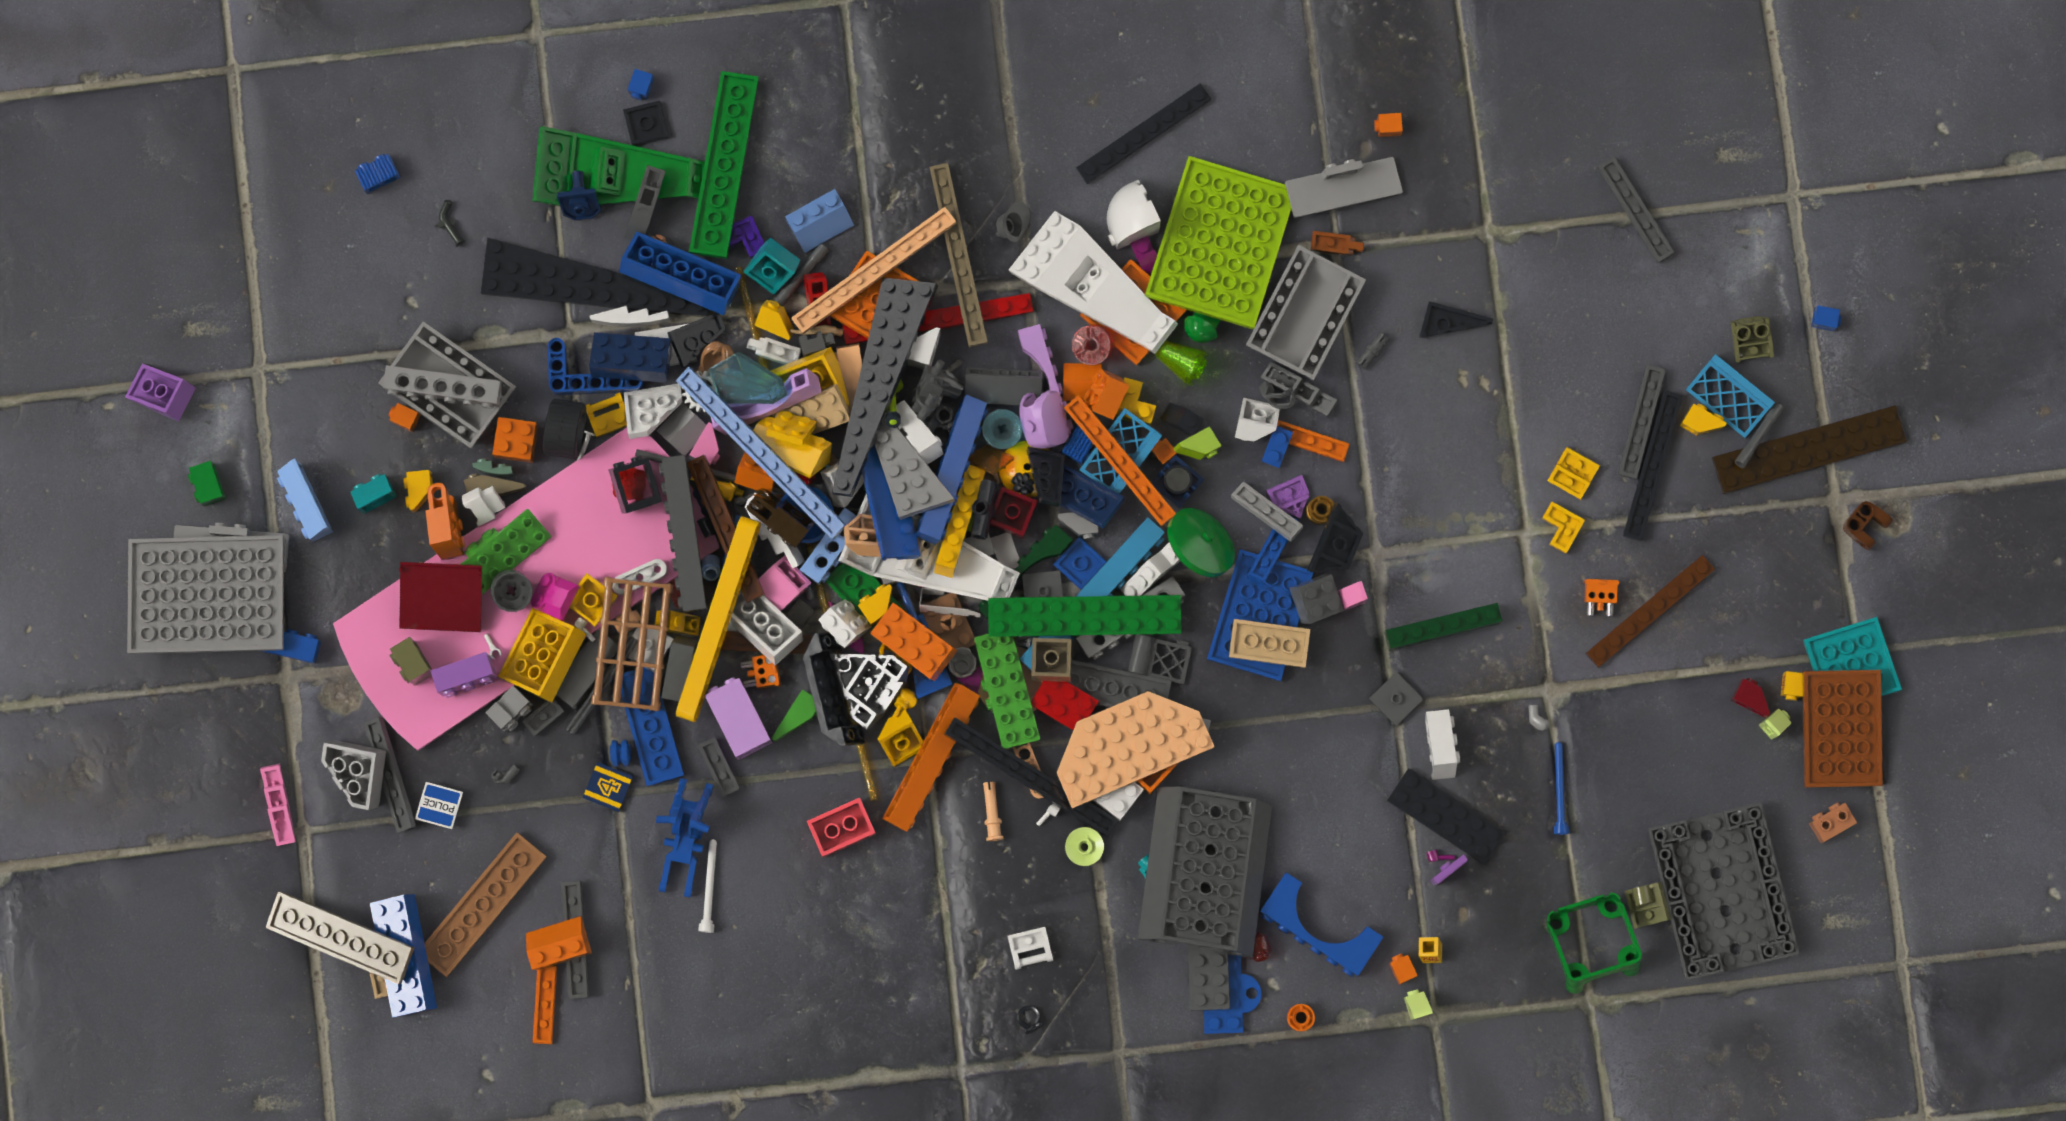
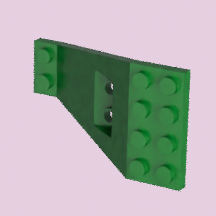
M541 126L539 127L532 202L560 207L557 193L571 191V188H573L572 173L574 171H583L584 186L586 189L595 188L600 205L634 202L637 199L647 165L665 171L657 199L674 197L698 199L705 161ZM608 160H611L612 165L608 164ZM607 178L610 180V184L606 182Z

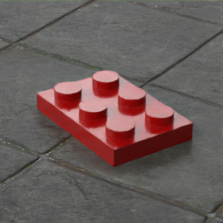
M1043 681L1031 700V705L1069 729L1074 730L1077 721L1089 717L1099 701L1069 682Z

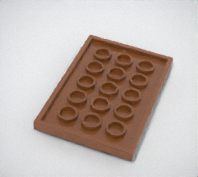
M1881 670L1802 671L1804 787L1883 786Z

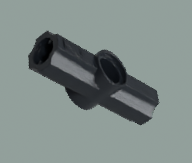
M982 480L980 482L978 498L972 505L974 518L970 536L980 540L988 538L990 522L996 515L994 501L998 483L995 481Z

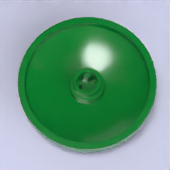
M1184 508L1170 519L1167 527L1168 540L1174 553L1185 566L1205 577H1219L1231 568L1235 559L1233 542L1226 529L1213 516L1199 509Z

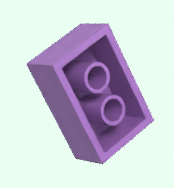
M487 652L430 670L437 693L446 696V698L457 695V691L460 690L465 692L476 688L475 685L481 683L483 685L491 684L494 682L493 679L498 678L492 658Z

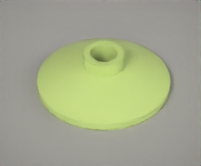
M1081 827L1069 834L1065 843V850L1068 858L1073 863L1080 866H1089L1101 858L1104 843L1097 831L1088 827ZM1084 843L1088 845L1086 851L1081 849V845Z

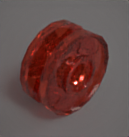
M1090 324L1080 328L1072 339L1074 356L1086 365H1096L1106 361L1114 350V339L1111 332L1099 324ZM1090 340H1094L1096 342V349H1092L1090 347Z

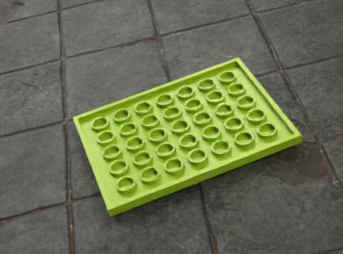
M1188 156L1145 297L1254 330L1291 212L1285 184Z

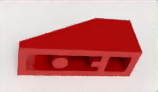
M822 272L804 274L808 306L828 292L827 279ZM830 316L825 318L816 326H831Z

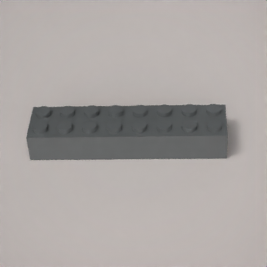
M685 455L662 458V463H659L660 475L664 476L665 482H661L663 494L667 495V501H664L665 512L670 515L667 527L668 532L672 533L673 539L669 541L670 549L672 552H675L676 557L672 559L674 571L678 572L675 584L677 591L680 590L681 597H677L679 609H683L684 613L705 611L708 609Z

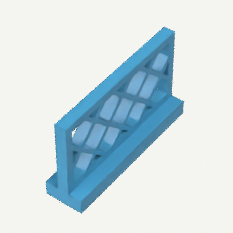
M1716 354L1686 388L1688 393L1713 413L1724 418L1723 421L1744 438L1775 403ZM1710 366L1717 371V379L1706 380L1705 372ZM1703 375L1704 380L1698 381V380L1701 378V376ZM1718 381L1719 392L1707 393L1706 382ZM1720 381H1730L1732 383V391L1721 392ZM1704 382L1705 394H1696L1691 390L1696 383ZM1743 392L1746 394L1747 403L1736 404L1735 393ZM1733 393V404L1722 405L1721 394ZM1719 394L1720 406L1708 404V395ZM1758 404L1764 410L1758 416H1751L1750 405ZM1747 405L1748 417L1737 418L1736 406ZM1734 407L1735 418L1724 417L1723 408ZM1751 418H1756L1755 421L1751 423ZM1749 419V428L1745 433L1738 428L1737 420Z
M1126 408L1122 410L1108 429L1110 433L1120 431L1122 441L1118 443L1122 444L1124 450V443L1136 442V451L1128 455L1131 456V459L1138 467H1140L1162 436L1161 433L1150 427ZM1125 414L1132 418L1133 426H1121V419ZM1145 427L1150 432L1145 438L1137 439L1136 428ZM1133 428L1135 439L1124 441L1122 430ZM1095 447L1079 470L1092 480L1120 494L1126 486L1125 481L1119 474L1116 477V471L1113 467L1112 470L1101 472L1100 461L1106 460V458H1099L1098 449ZM1098 461L1099 472L1090 473L1085 469L1089 463ZM1113 473L1114 481L1110 486L1103 482L1102 474Z

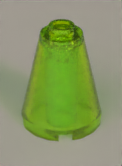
M1167 340L1155 353V357L1188 386L1194 384L1192 382L1194 378L1199 379L1207 364L1205 356H1209L1205 351Z

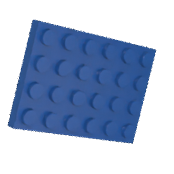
M1240 549L1207 660L1281 682L1286 665L1229 658L1233 620L1239 619L1297 627L1299 615L1290 587L1310 580L1313 572L1277 561L1263 585L1247 576L1258 554Z

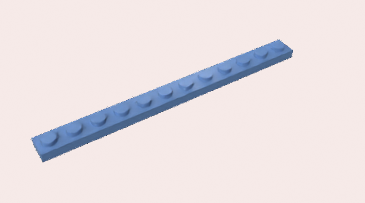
M687 367L677 378L676 382L831 539H835L842 532L846 524L691 367Z

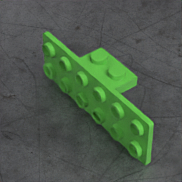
M526 509L500 532H497L494 527L491 530L485 531L477 542H472L467 547L464 553L468 558L461 564L482 565V594L490 589L493 578L499 572L514 569L551 538V535L532 512Z
M988 634L975 637L974 641L983 671L984 680L981 681L983 692L987 691L989 699H985L988 710H992L1002 747L1007 749L1040 740L1014 637H988Z

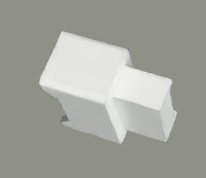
M493 486L483 491L478 487L462 495L463 505L465 508L471 509L477 517L476 524L478 527L495 519V513L505 508L504 501H502Z

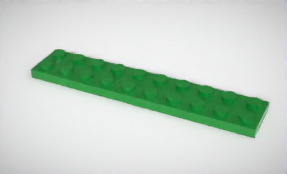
M721 71L689 248L690 254L723 259L728 257L759 81L758 76Z
M1181 595L988 598V637L1181 634Z

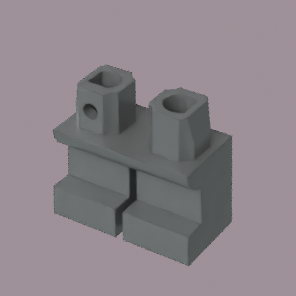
M819 331L817 338L807 340L806 335L799 336L803 357L829 347L835 348L832 332L822 335L821 331Z

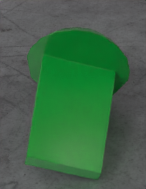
M1195 312L1193 316H1188L1184 319V329L1189 338L1194 342L1208 343L1217 338L1216 328L1221 320Z

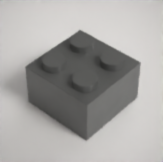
M1332 574L1321 575L1290 587L1302 624H1311L1344 611Z

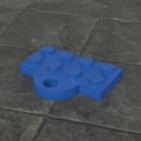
M1228 955L1230 1010H1204V1034L1243 1033V1013L1255 1009L1261 1000L1259 983L1253 977L1241 974V956ZM1248 988L1256 989V998L1249 999L1246 996Z

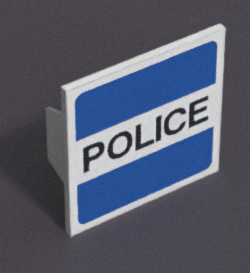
M426 782L415 819L453 829L463 792Z

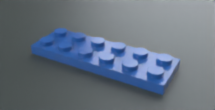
M643 667L640 704L651 705L654 672ZM635 670L623 673L621 696L623 702L632 703ZM661 690L659 700L661 702L660 711L625 707L647 787L684 776L664 701L661 698Z

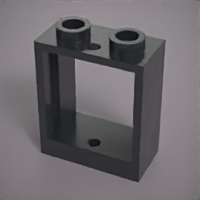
M642 455L631 458L630 463L624 464V461L613 464V468L608 469L622 514L662 502L649 458H642ZM643 465L652 496L628 503L618 472Z

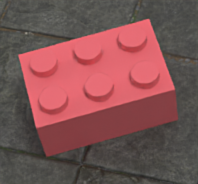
M860 797L807 821L823 858L876 835Z

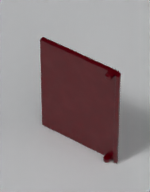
M400 562L399 629L481 632L482 565Z

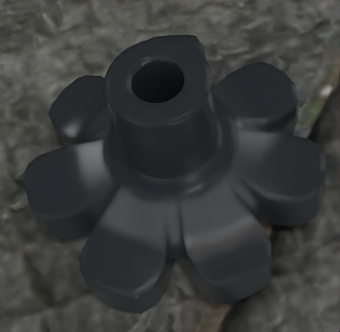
M1016 473L1011 479V483L1014 484L1013 490L1022 495L1032 493L1034 490L1032 486L1035 482L1032 479L1028 480L1030 477L1028 473H1024L1023 476L1021 473Z

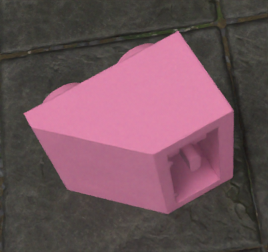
M785 555L759 578L765 593L764 596L780 611L802 595L811 584L797 567L792 569Z

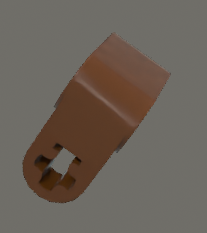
M1865 501L1859 504L1843 524V530L1857 544L1870 551L1875 541L1862 529L1870 519H1873L1884 528H1888L1893 519L1879 507L1869 501ZM1861 507L1868 508V516L1861 513ZM1850 521L1857 524V530H1852L1849 527Z

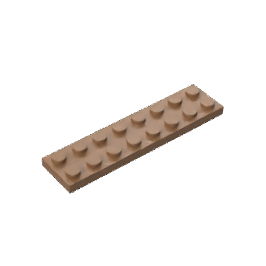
M516 833L425 942L428 962L445 977H448L545 861L547 856L519 833Z

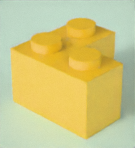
M1124 377V381L1130 386L1115 418L1126 408L1151 427L1156 406L1138 401L1143 382ZM1127 414L1122 417V420L1132 422V418Z

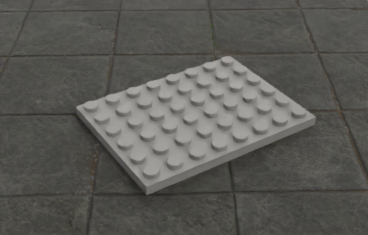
M283 535L128 539V654L284 650Z

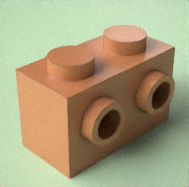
M1837 802L1828 807L1829 812L1824 815L1820 812L1812 817L1813 821L1809 825L1820 843L1829 840L1857 823L1846 803L1840 805Z

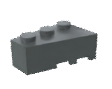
M677 635L671 642L661 698L674 701L680 700L700 639Z

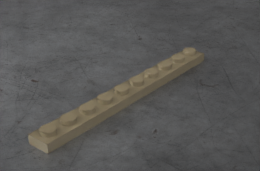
M945 163L931 166L929 168L938 209L940 211L946 207L956 220V224L945 231L944 236L968 346L971 348L985 345L988 342L949 165Z

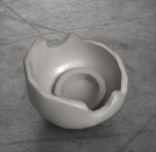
M956 648L958 651L948 663V668L956 677H969L976 670V657L969 648Z

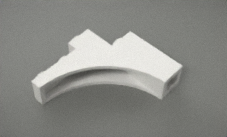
M1170 543L1148 559L1120 588L1125 596L1143 595L1153 584L1180 562Z

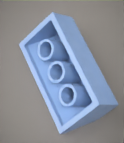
M295 458L277 471L279 474L277 480L281 488L285 487L287 491L285 497L289 505L293 504L296 510L293 511L297 522L301 521L304 527L301 531L305 539L309 538V540L314 542L333 533V530L302 464Z

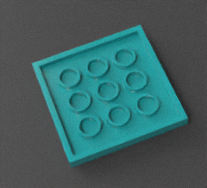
M1877 617L1803 640L1813 671L1881 670V696L1902 690Z

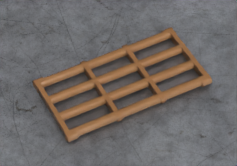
M604 577L603 586H605L602 619H600L601 630L598 658H596L595 687L591 704L660 711L662 671L665 668L663 662L666 633L669 630L667 624L673 584ZM613 583L625 584L621 621L609 620ZM632 585L644 586L640 623L629 622ZM652 587L663 588L660 625L648 624ZM609 625L620 626L617 660L605 658ZM628 627L640 628L636 661L625 660ZM647 629L659 630L656 664L644 662ZM605 663L616 664L613 701L601 700ZM624 665L636 666L632 703L620 702ZM643 667L655 668L651 705L640 704Z

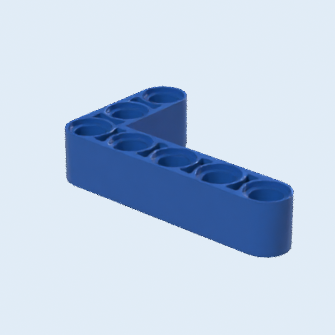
M553 338L548 343L549 387L556 395L624 393L642 390L644 387V381H640L637 386H631V380L620 379V385L612 387L611 382L613 378L591 377V374L568 375L567 347L560 338ZM555 344L562 345V349L559 352L553 351ZM555 363H562L563 366L561 370H553V366ZM594 380H601L600 387H592ZM557 381H562L563 387L559 390L554 389V384ZM575 381H582V386L580 388H573V383Z

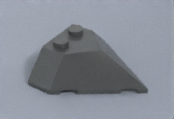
M830 654L832 661L835 662L836 673L845 699L848 700L852 719L868 730L887 714L907 683L909 666L895 655Z

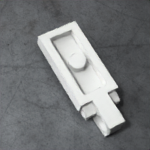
M767 337L759 338V341L750 338L746 347L756 351L755 354L759 357L784 365L798 360L801 353V348Z

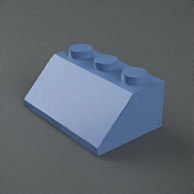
M835 189L785 216L786 222L804 253L854 226Z

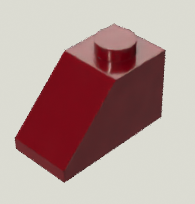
M1747 678V680L1742 679L1731 701L1763 718H1767L1770 711L1762 688L1757 685L1758 682L1751 678Z

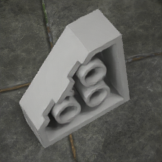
M338 740L324 742L321 762L325 768L329 769L333 775V780L339 789L343 790L351 807L366 810L379 807L386 750Z

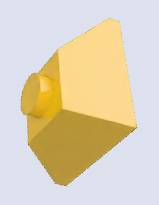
M905 709L899 713L897 718L893 716L888 718L878 737V741L893 767L917 754L923 743L920 734Z

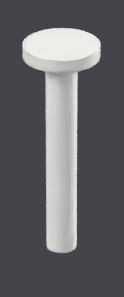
M584 431L587 434L577 460L584 456L591 435L595 436V434Z

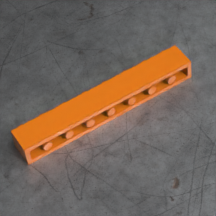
M955 683L887 808L882 818L883 820L906 832L913 827L915 816L922 810L926 796L933 790V783L941 775L942 766L950 758L951 749L956 744L955 741L945 736L944 733L954 717L966 725L968 724L972 710L978 706L979 694L961 684Z

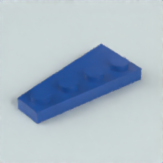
M918 615L919 621L929 628L924 615ZM912 666L917 700L953 685L946 667L936 681H933Z

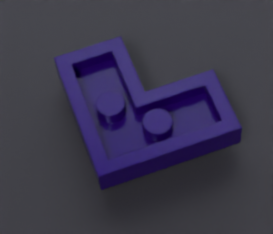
M752 215L733 224L729 246L730 248L743 242L750 259L754 257L759 248L764 244Z

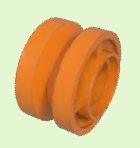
M1297 1004L1291 1007L1287 1013L1288 1025L1295 1031H1306L1314 1024L1315 1014L1308 1005ZM1298 1012L1306 1015L1304 1023L1296 1021L1295 1017Z

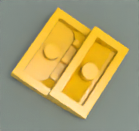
M1566 447L1547 481L1581 500L1600 465Z

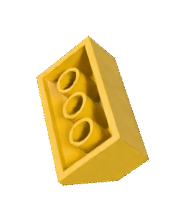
M767 416L756 424L753 430L794 472L811 478L830 462L832 443L824 438L811 434L803 446L766 436L767 428L775 419L774 417Z

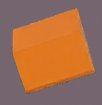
M1063 363V401L1071 402L1078 395L1085 401V393L1088 389H1091L1093 377L1096 372H1099L1100 368L1102 369V364Z

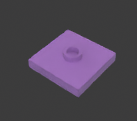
M1463 854L1452 863L1446 862L1440 867L1442 871L1430 880L1431 883L1436 886L1465 864L1468 859Z

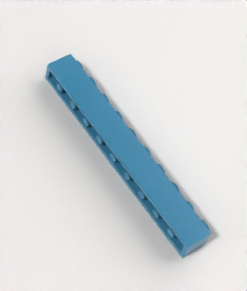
M1147 517L1077 596H1114L1111 593L1116 588L1120 590L1127 582L1124 579L1129 574L1132 576L1139 569L1137 566L1141 560L1145 562L1152 554L1150 550L1154 546L1158 548L1165 540L1163 538L1165 532ZM1065 635V636H1039V637H1038V638L1071 639L1072 642H1073V640L1075 639V638L1073 637V635ZM1032 645L1019 658L1020 662L1031 672Z

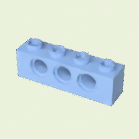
M844 508L838 517L847 525L857 516ZM825 534L800 568V571L817 584H820L821 581L825 583L831 574L829 573L831 567H836L840 562L838 560L845 546V537L839 534L835 539H831ZM836 542L839 545V549L836 552H830L828 550L830 543ZM819 558L827 559V566L824 568L818 567L817 560Z

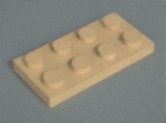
M837 384L821 390V393L781 410L817 421L816 428L811 433L812 435L848 422L851 414ZM779 412L772 414V416L776 418Z
M1234 619L1229 658L1305 668L1310 629Z

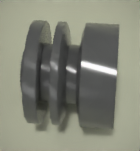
M504 570L493 578L490 584V594L500 609L507 612H517L529 604L532 598V586L523 573L517 570ZM509 585L511 587L515 586L514 594L512 595L510 593L506 594L507 586Z

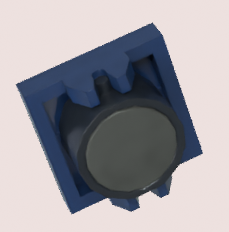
M1175 455L1151 483L1164 497L1180 509L1205 479Z

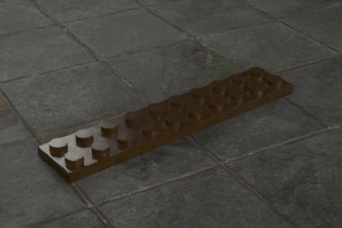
M1896 405L1760 443L1744 468L1735 464V460L1743 448L1714 456L1712 461L1722 493L1726 494L1906 443L1907 440Z

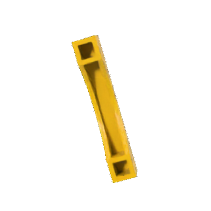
M969 465L964 473V482L959 489L958 499L953 508L952 517L948 523L947 531L936 560L934 570L936 574L953 578L973 513L972 505L978 498L980 482L985 478L986 469Z

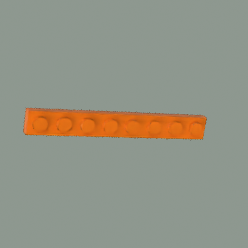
M1079 395L1075 397L1064 409L1158 523L1163 526L1176 512Z

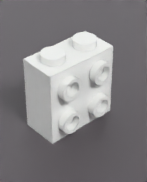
M846 599L830 607L819 618L822 627L835 637V641L844 648L859 640L871 628L867 619L855 610L854 605L846 601Z

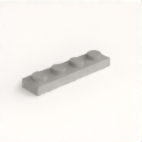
M1242 482L1231 494V498L1290 542L1303 529L1301 523L1245 482Z

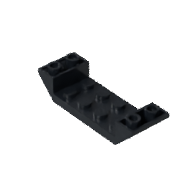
M830 632L815 633L803 660L821 732L841 746L865 744V734L861 725L847 726V717L842 707L843 701L837 687L838 681L833 671V662L830 654L842 651L841 645L835 641V637Z

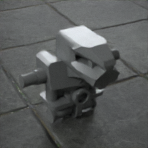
M938 360L935 366L926 365L918 385L912 390L911 402H914L912 411L917 414L919 420L924 421L926 416H929L936 406L940 405L942 397L946 396L957 400L965 388L964 384L952 373L942 370L945 364L942 360Z

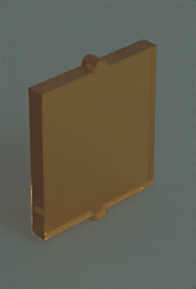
M986 444L980 450H976V453L968 461L995 475L1000 470L1005 469L1014 460V457Z

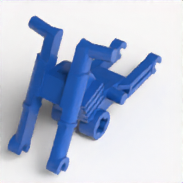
M680 778L678 789L669 811L670 816L656 817V823L673 824L671 834L675 835V839L665 838L664 845L673 847V850L666 855L659 892H666L671 863L676 861L690 864L684 897L691 898L698 860L693 851L702 853L704 846L695 844V841L702 839L703 832H709L710 826L706 825L705 822H701L708 805L709 797L712 796L714 784L706 783L701 800L693 802L683 800L688 779Z

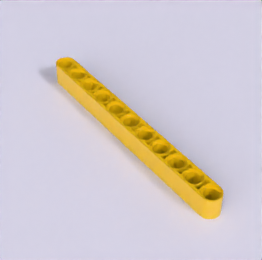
M741 516L738 521L677 706L676 716L696 722L705 699L704 695H706L760 531L761 522L744 516Z

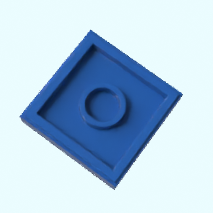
M1078 537L1053 565L1082 590L1107 561L1081 537Z

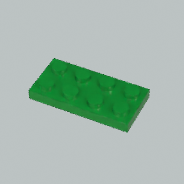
M845 563L837 567L826 580V583L842 600L846 599V601L851 602L855 610L862 616L864 615L858 608L859 600L866 595L871 597L877 593L875 590L881 586L874 576H870ZM891 596V600H890V605H889V607L892 605V603H895V604H897L898 606H900L902 609H904V608ZM877 623L874 624L873 626H871V628H870L871 631L874 629V627L877 625Z

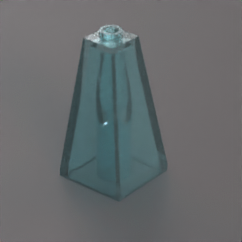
M741 352L731 355L708 369L717 394L726 403L774 404L788 395L781 377Z

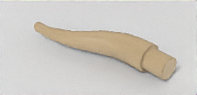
M830 325L815 326L805 334H802L800 330H790L791 333L813 335L819 331L822 334L832 332L833 336L841 337L843 335V329Z

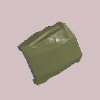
M1755 316L1736 319L1730 322L1735 362L1760 357H1774L1768 317Z

